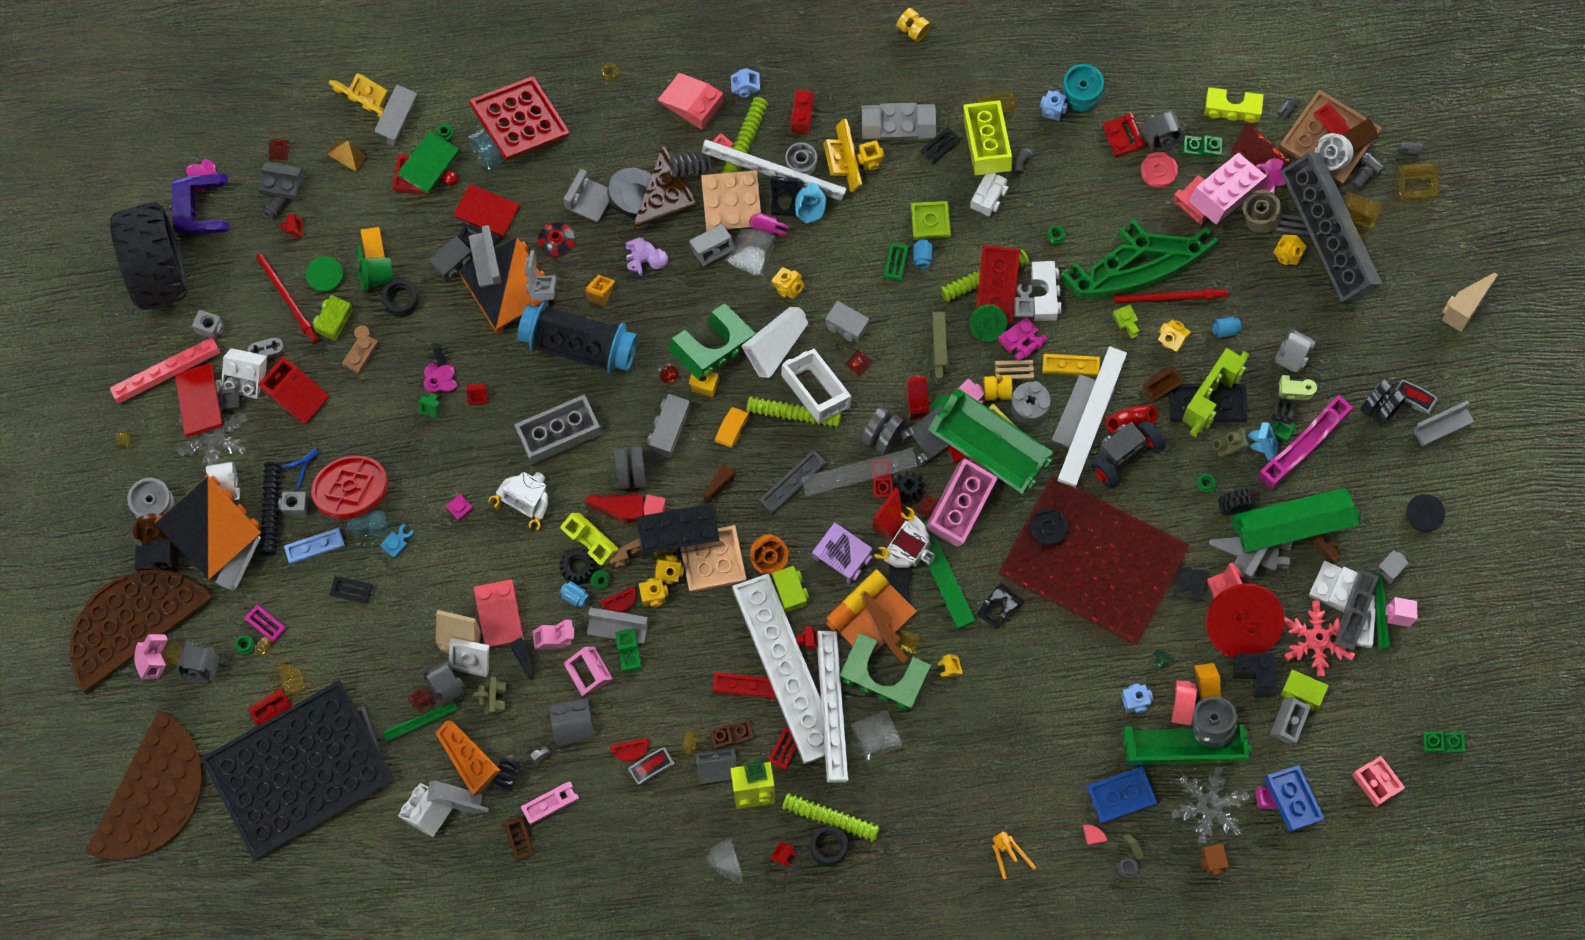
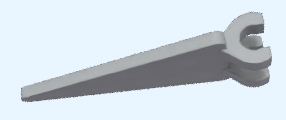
M1239 537L1211 539L1209 541L1210 546L1237 557L1242 550ZM1292 542L1271 546L1260 566L1275 571L1277 567L1288 569L1290 558L1278 557L1279 548L1291 551Z

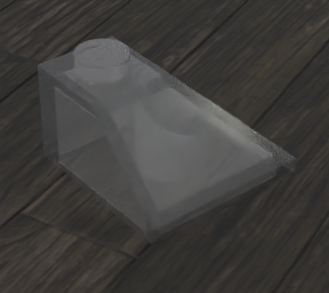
M741 229L734 242L736 250L728 254L725 262L760 276L775 246V236L759 229Z
M888 710L851 724L866 761L903 746Z
M726 839L709 848L710 855H706L709 867L713 866L716 873L739 885L743 884V877L732 839Z

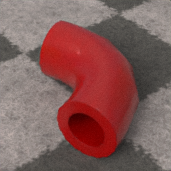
M1151 404L1120 410L1106 418V428L1111 433L1116 434V430L1121 425H1127L1130 422L1135 426L1140 425L1144 421H1148L1151 424L1155 423L1157 420V409Z

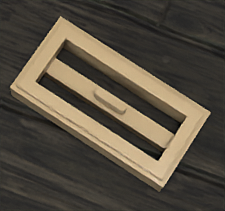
M1033 360L995 361L996 379L1000 376H1007L999 375V373L1029 372V374L1011 375L1012 381L1034 380ZM999 367H1018V368H999Z

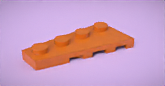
M446 721L435 733L473 796L479 795L501 771L453 721Z

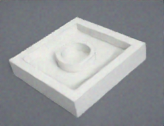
M451 637L449 642V662L456 671L487 677L489 672V645Z

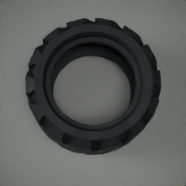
M150 202L114 212L110 219L111 237L126 288L134 305L145 311L185 299L188 291L187 279L175 235L165 209L157 202Z

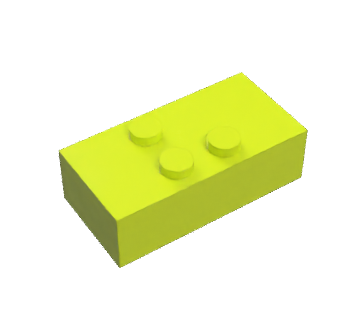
M1000 100L964 105V124L974 174L982 175L1012 171V154Z
M771 762L730 768L736 809L775 803Z

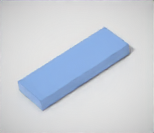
M336 528L285 545L284 549L288 562L292 565L343 548L345 543L340 528Z

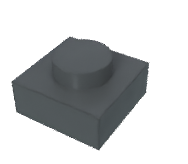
M232 388L219 391L220 410L240 408L239 389Z

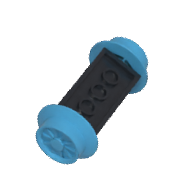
M543 301L539 307L527 304L518 328V340L529 343L531 352L539 350L606 369L608 374H612L616 368L625 371L629 370L638 342V335L627 332L626 324L623 322L619 327L549 308L548 301Z

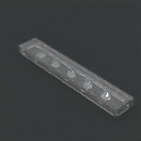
M913 448L802 477L801 479L806 497L918 466Z

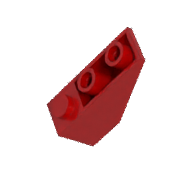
M917 375L907 380L905 400L910 421L922 419L929 414L926 376L921 377Z
M631 493L628 496L611 494L609 497H601L600 495L585 497L587 507L624 524H635L636 516L644 515L643 495L639 496V494Z

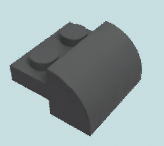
M265 162L262 168L263 176L258 189L259 194L296 199L299 187L301 188L305 168Z
M588 698L549 705L556 746L595 739Z

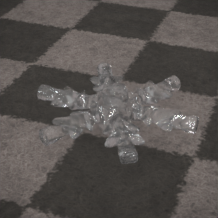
M245 413L236 419L235 415H232L229 422L225 420L222 428L202 433L199 439L192 438L193 441H185L184 444L186 446L177 450L179 455L183 456L189 451L190 455H193L196 448L200 451L201 445L207 444L208 449L204 451L207 455L204 457L203 462L208 461L207 466L215 465L214 461H220L216 454L220 452L215 448L220 443L223 444L224 450L226 447L228 448L230 454H233L235 450L244 455L246 448L238 445L241 440H231L233 437L225 438L224 433L226 431L233 432L232 429L242 428L239 424L248 420ZM182 416L179 418V422L183 423Z
M1215 767L1214 777L1208 775L1211 784H1207V787L1210 789L1208 794L1202 793V786L1198 789L1196 779H1193L1192 783L1185 775L1179 779L1187 787L1183 789V792L1191 793V798L1197 797L1199 802L1197 805L1189 802L1190 807L1179 804L1181 809L1171 811L1173 819L1184 816L1183 820L1186 821L1191 815L1195 818L1197 812L1203 814V819L1198 821V823L1202 824L1195 829V832H1200L1197 841L1199 844H1205L1207 834L1212 836L1210 826L1214 827L1210 820L1213 817L1219 818L1218 824L1223 823L1225 832H1228V829H1230L1237 836L1242 831L1234 824L1238 820L1228 817L1230 813H1223L1222 808L1225 805L1231 809V805L1241 807L1242 805L1239 802L1249 800L1250 798L1248 792L1237 795V790H1234L1229 797L1227 793L1224 798L1218 797L1217 792L1223 790L1219 787L1226 781L1221 779L1223 772L1221 767ZM1206 804H1212L1213 809H1209Z

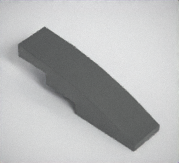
M1359 569L1341 618L1335 643L1354 650L1368 617L1367 611L1374 595L1372 593L1379 576Z

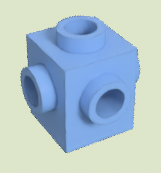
M745 68L731 75L732 93L738 94L740 97H749L754 92L760 90L759 73Z
M1048 90L1047 96L1042 97L1040 107H1043L1042 116L1059 121L1061 114H1065L1068 103H1065L1066 95L1058 91L1052 92Z
M1133 684L1128 687L1129 689L1122 691L1121 697L1126 714L1135 711L1136 714L1146 712L1147 708L1151 705V701H1153L1151 690H1147L1146 684L1141 686L1140 684Z

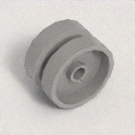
M151 477L136 482L130 488L127 496L128 505L137 519L144 514L150 513L164 515L175 505L174 497L165 483Z

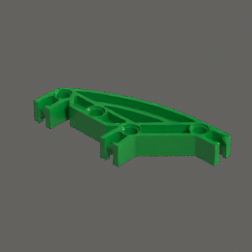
M1133 219L1129 222L1128 228L1123 226L1119 229L1118 238L1123 244L1092 266L1090 276L1075 262L1072 264L1071 271L1066 269L1061 273L1060 280L1080 300L1104 299L1114 297V295L1134 293L1162 283L1185 271L1217 247L1219 240L1214 237L1206 245L1201 243L1203 239L1206 240L1208 235L1211 234L1207 227L1192 238L1146 233ZM1127 229L1128 232L1132 231L1135 237L1132 238L1125 230ZM1137 243H1143L1145 246L1139 247ZM1194 248V249H1196L1198 252H1197V253H1193V252H1191L1189 249ZM1141 258L1155 259L1146 264L1128 269ZM1113 264L1116 268H1109L1108 265ZM1067 273L1075 274L1078 279L1074 281ZM1079 286H1086L1087 289L1081 290Z

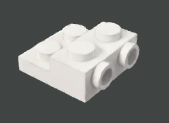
M1324 561L1308 596L1344 612L1357 572L1346 567L1340 568Z

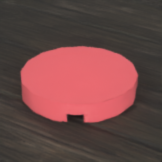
M1164 152L1149 154L1141 164L1143 180L1154 188L1170 186L1178 174L1176 161Z

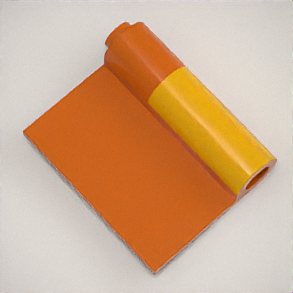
M877 569L826 617L827 622L825 623L833 632L837 630L852 646L859 633L877 640L878 644L874 653L884 645V642L876 632L866 612L860 595L862 591H866L892 618L887 625L895 633L917 612Z

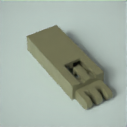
M933 312L935 384L941 385L943 373H947L948 365L945 312Z

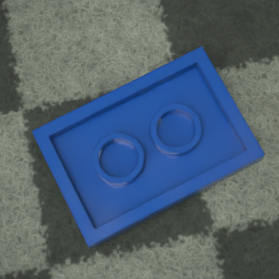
M1299 765L1264 777L1289 833L1325 819Z
M1143 766L1086 787L1100 824L1157 805Z

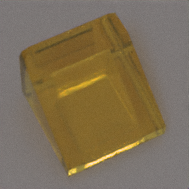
M902 630L900 633L901 639L898 641L897 647L910 654H915L920 637Z
M179 642L166 643L161 652L165 664H178L182 648Z

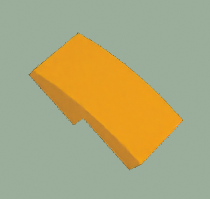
M379 227L362 229L361 236L365 258H385Z
M731 407L718 430L715 442L732 448L740 437V430L749 419V413Z

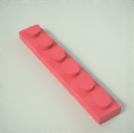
M213 337L117 383L110 387L115 401L119 404L221 352Z

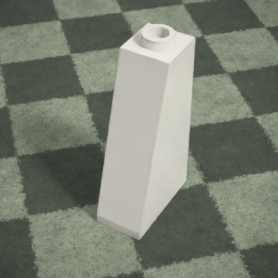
M789 307L741 346L759 377L769 378L772 376L807 326L806 315L800 307Z

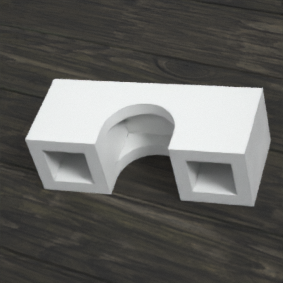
M1055 261L1032 262V286H1040L1047 291V294L1044 296L1034 297V321H1056L1058 314H1061V302L1057 303V296H1060V286L1056 285V279H1059V270L1055 268Z

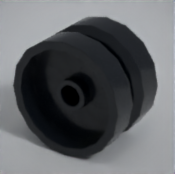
M1388 378L1384 379L1369 394L1360 408L1367 416L1372 415L1378 409L1373 417V421L1380 427L1396 413L1408 397L1401 389L1391 394L1395 384Z

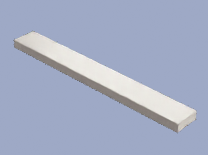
M706 139L702 148V153L753 171L757 170V172L770 177L800 178V187L802 188L814 182L825 196L842 201L846 188Z
M1109 346L1057 481L1076 488L1126 358V352Z
M817 631L827 782L846 783L848 781L837 631Z

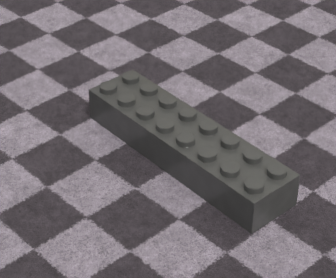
M1308 152L1280 172L1341 302H1354L1382 285L1321 153Z

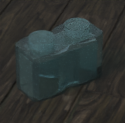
M485 128L469 136L470 142L468 145L473 153H478L479 156L477 158L482 167L486 166L490 170L505 161Z
M371 511L360 517L346 519L347 530L352 537L360 538L369 534L382 536L389 533L388 518L385 512Z

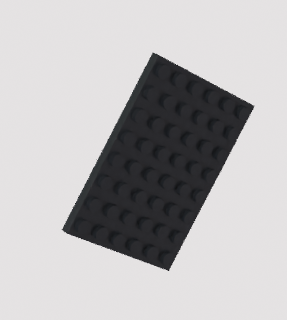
M341 680L336 681L201 758L254 861L395 782L393 775Z

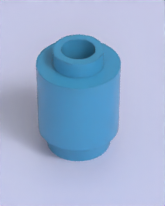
M918 240L913 245V262L916 268L926 269L932 263V244L928 240Z
M1234 317L1215 319L1212 324L1213 334L1218 338L1237 335V333L1241 332L1240 319Z
M572 581L565 583L560 590V593H562L561 598L575 607L583 608L590 598L585 589Z

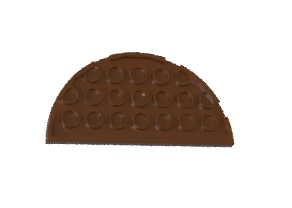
M141 570L127 576L122 575L104 585L87 601V605L75 621L71 634L70 658L73 674L82 691L87 693L133 659L137 643L144 642L148 634H167L212 601L213 598L198 583L181 574L165 570Z
M158 710L85 851L86 854L106 860H129L151 854L167 845L171 839L185 828L192 818L202 791V763L199 752L190 735L168 714Z

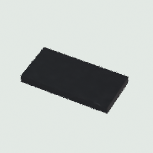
M1181 384L1169 391L1170 422H1183L1182 419L1186 408L1202 384ZM1219 384L1217 389L1212 391L1209 399L1216 404L1214 410L1216 415L1213 418V422H1247L1246 384H1233L1231 388L1225 384Z

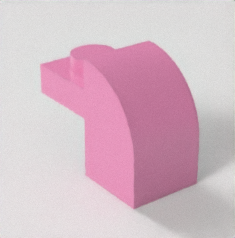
M563 620L556 626L541 625L532 631L535 650L565 648L570 646L571 640L574 639L572 620Z
M148 634L144 642L137 643L135 665L141 679H159L166 664L161 656V652L168 641L166 635Z

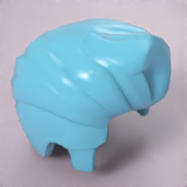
M812 182L805 188H802L796 196V215L806 224L815 222L822 217L825 211L826 197L822 190L819 189V186Z

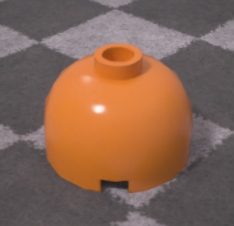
M771 534L762 535L752 543L750 560L754 568L760 573L772 574L782 570L787 565L789 550L784 541L778 536Z

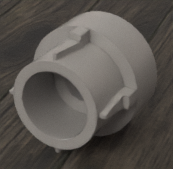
M807 143L793 144L786 152V167L810 176L817 166V153L815 149Z

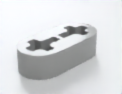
M279 338L255 342L248 347V352L254 353L255 349L258 348L259 354L267 356V359L278 357L285 350ZM274 344H277V345H278L276 351H274V349H273V347H274L273 345H274Z

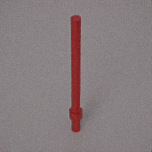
M262 253L256 256L257 260L300 323L301 330L308 335L313 344L317 343L319 338L313 331L312 324L309 320L305 319Z
M1204 289V291L1114 295V302L1200 298L1213 300V298L1228 297V290Z

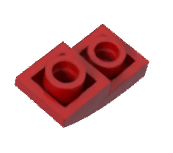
M891 459L871 460L874 498L889 497L893 492Z

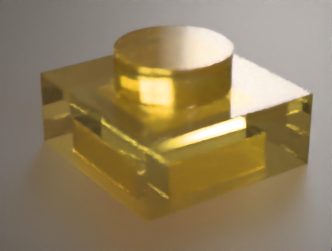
M686 730L682 751L683 754L691 755L692 749L696 748L697 738L694 737V731Z

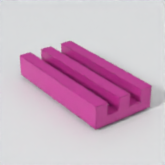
M258 604L244 618L246 622L272 643H275L276 639L280 638L282 632L287 630L284 625ZM258 610L279 627L278 631L258 616L256 611ZM253 616L256 620H258L261 624L268 628L272 633H274V635L271 636L250 618Z

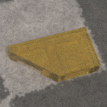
M277 661L287 697L306 691L301 672L281 661Z

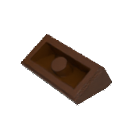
M1370 118L1342 134L1351 142L1353 153L1379 137Z

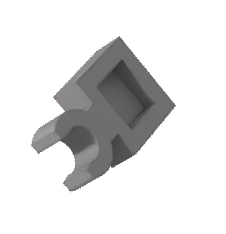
M1019 284L1017 286V293L1020 297L1014 298V317L1033 318L1034 298H1029L1032 286L1028 285L1027 292H1023L1021 289L1022 285Z

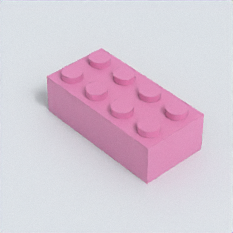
M1237 153L1195 188L1189 202L1217 225L1239 207L1252 192L1259 190L1266 175L1241 154Z
M964 458L958 463L925 526L926 529L956 547L962 545L998 477Z

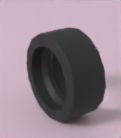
M393 280L382 291L384 307L393 316L404 317L410 315L418 306L419 298L416 288L407 280ZM395 290H408L411 294L410 302L403 307L392 306L389 297Z
M834 826L819 828L810 840L812 857L824 866L839 864L847 854V838L840 829ZM833 835L839 839L841 849L836 856L831 858L824 857L819 853L817 843L822 836Z

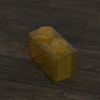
M1347 191L1343 201L1353 222L1373 229L1382 203Z

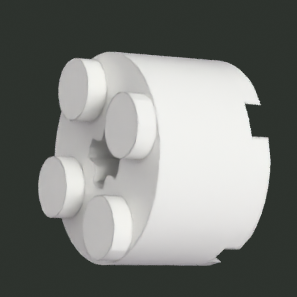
M233 462L206 466L207 474L210 477L214 475L220 481L219 487L223 491L227 489L233 495V500L240 499V490L237 488L238 476Z

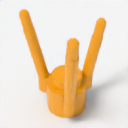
M1002 832L993 838L995 844L992 847L996 853L1004 880L1007 877L1000 850L1002 853L1008 851L1013 861L1017 862L1018 859L1011 849L1013 846L1033 870L1036 869V866L1015 843L1012 836H1008L1007 832Z

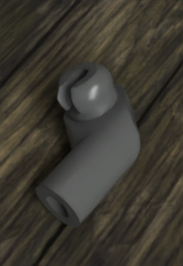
M1023 148L1014 157V173H1023V162L1033 157L1032 150Z

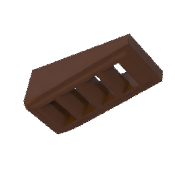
M724 464L721 465L703 495L704 502L708 504L736 477V471Z
M523 817L503 822L515 861L535 855ZM521 824L520 828L510 831V826ZM523 831L524 835L512 838V834ZM522 839L526 840V843L517 846L514 845V842ZM528 846L529 850L517 854L516 850Z

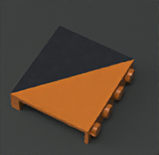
M518 237L494 249L501 278L500 284L480 288L474 261L459 269L462 280L498 336L504 333L503 326L522 316L527 304L539 307L543 302L531 300L530 293H527L526 283L528 282V276H525V265H527L526 257L529 256L527 253L529 250L525 242H520ZM537 269V276H546L543 271L539 272ZM555 291L554 299H552L553 304L556 303V299H555V296L557 295V294H556V291Z
M207 474L206 478L163 516H159L155 520V524L209 580L261 533L258 529L261 526L254 518L250 520L245 515L247 510L241 504L237 506L232 501L234 497L227 489L223 491L219 487L221 483L214 475L210 477Z

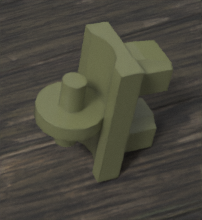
M1240 428L1212 441L1214 451L1218 452L1220 458L1235 452H1241L1244 448L1249 447L1245 437V428Z
M490 677V680L486 681V692L485 686H479V692L473 693V698L479 699V706H484L485 702V716H491L493 713H502L505 710V701L496 700V694L503 695L505 693L506 683L496 681V677Z

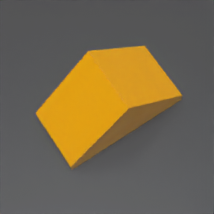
M598 275L586 287L587 301L605 307L616 281Z
M1215 664L1195 665L1200 700L1213 696L1221 697L1220 675Z

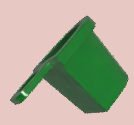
M357 245V273L361 291L367 292L368 288L391 282L393 278L391 259L362 258L361 246Z

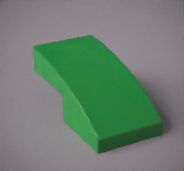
M635 629L615 632L622 672L642 670Z

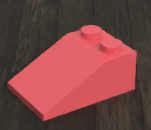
M679 73L659 97L658 102L703 130L722 106L724 99L723 93L710 84Z
M512 579L475 586L474 593L484 644L489 645V648L506 645L523 636Z

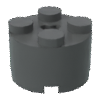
M1167 110L1156 116L1150 115L1145 119L1146 123L1142 131L1152 151L1153 149H1156L1157 152L1171 150L1176 147V142L1184 140L1185 133L1173 110Z
M186 643L185 647L182 648L176 673L180 677L182 674L187 676L186 680L208 684L209 680L215 681L221 658L213 647L206 646L202 648L197 647L193 643Z
M443 661L422 673L424 680H429L430 683H428L427 687L441 707L463 696L464 685L459 677L455 678L453 666L449 661Z

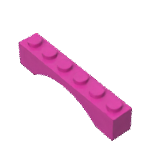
M1338 395L1293 443L1273 458L1260 471L1257 479L1272 491L1350 415L1353 407Z

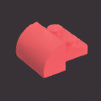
M1382 756L1367 763L1352 774L1376 808L1405 789Z

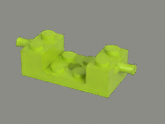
M1225 349L1184 413L1182 421L1193 427L1189 432L1192 436L1196 437L1199 432L1202 433L1204 428L1208 429L1216 415L1214 411L1216 404L1209 400L1212 391L1217 389L1220 382L1230 388L1234 383L1238 384L1246 370L1244 365L1250 356L1249 353L1243 351L1241 356H1239L1230 349Z

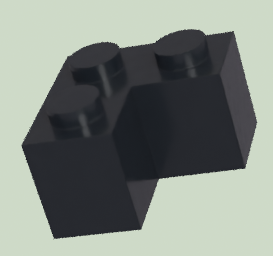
M158 537L156 540H151V543H143L142 546H136L135 569L137 572L152 569L177 573L178 550L169 538Z
M1275 653L1235 654L1232 659L1233 679H1253L1254 698H1274L1277 693Z

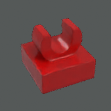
M294 213L288 214L287 221L280 223V230H285L286 234H290L295 238L303 237V220Z
M485 384L466 385L468 405L487 404L488 398Z
M812 626L804 627L805 634L796 635L797 643L800 646L806 645L811 651L817 650V631Z
M779 842L769 859L778 864L791 866L792 864L787 859L789 855L796 858L797 854L792 851L794 847L790 844Z

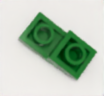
M1185 135L1182 141V155L1194 157L1221 156L1222 138L1204 135L1203 138Z
M1423 732L1424 752L1466 753L1464 732Z

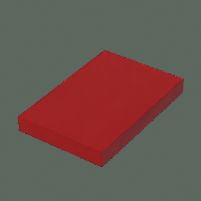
M469 184L453 216L481 229L482 226L489 225L492 234L504 238L520 205Z

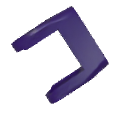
M197 175L172 181V213L175 233L206 234L229 231V222L220 220L196 221L195 189L223 187L228 184V175Z

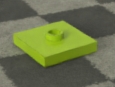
M948 201L911 203L913 240L951 238Z

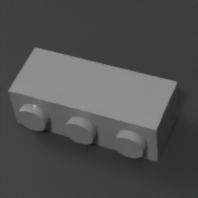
M668 394L667 399H663L660 406L661 414L656 416L654 421V432L650 433L647 439L649 451L669 458L672 457L691 408L689 400Z

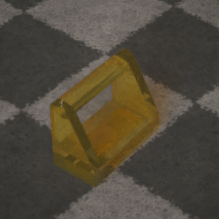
M1437 163L1399 166L1397 179L1401 199L1439 196ZM1431 177L1433 189L1405 191V179Z

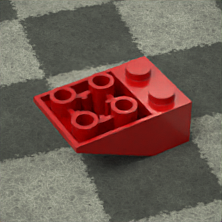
M282 357L258 384L263 394L304 425L329 398V395L285 357Z

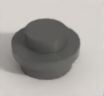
M1124 858L1119 862L1118 872L1124 878H1132L1138 872V864L1131 858Z

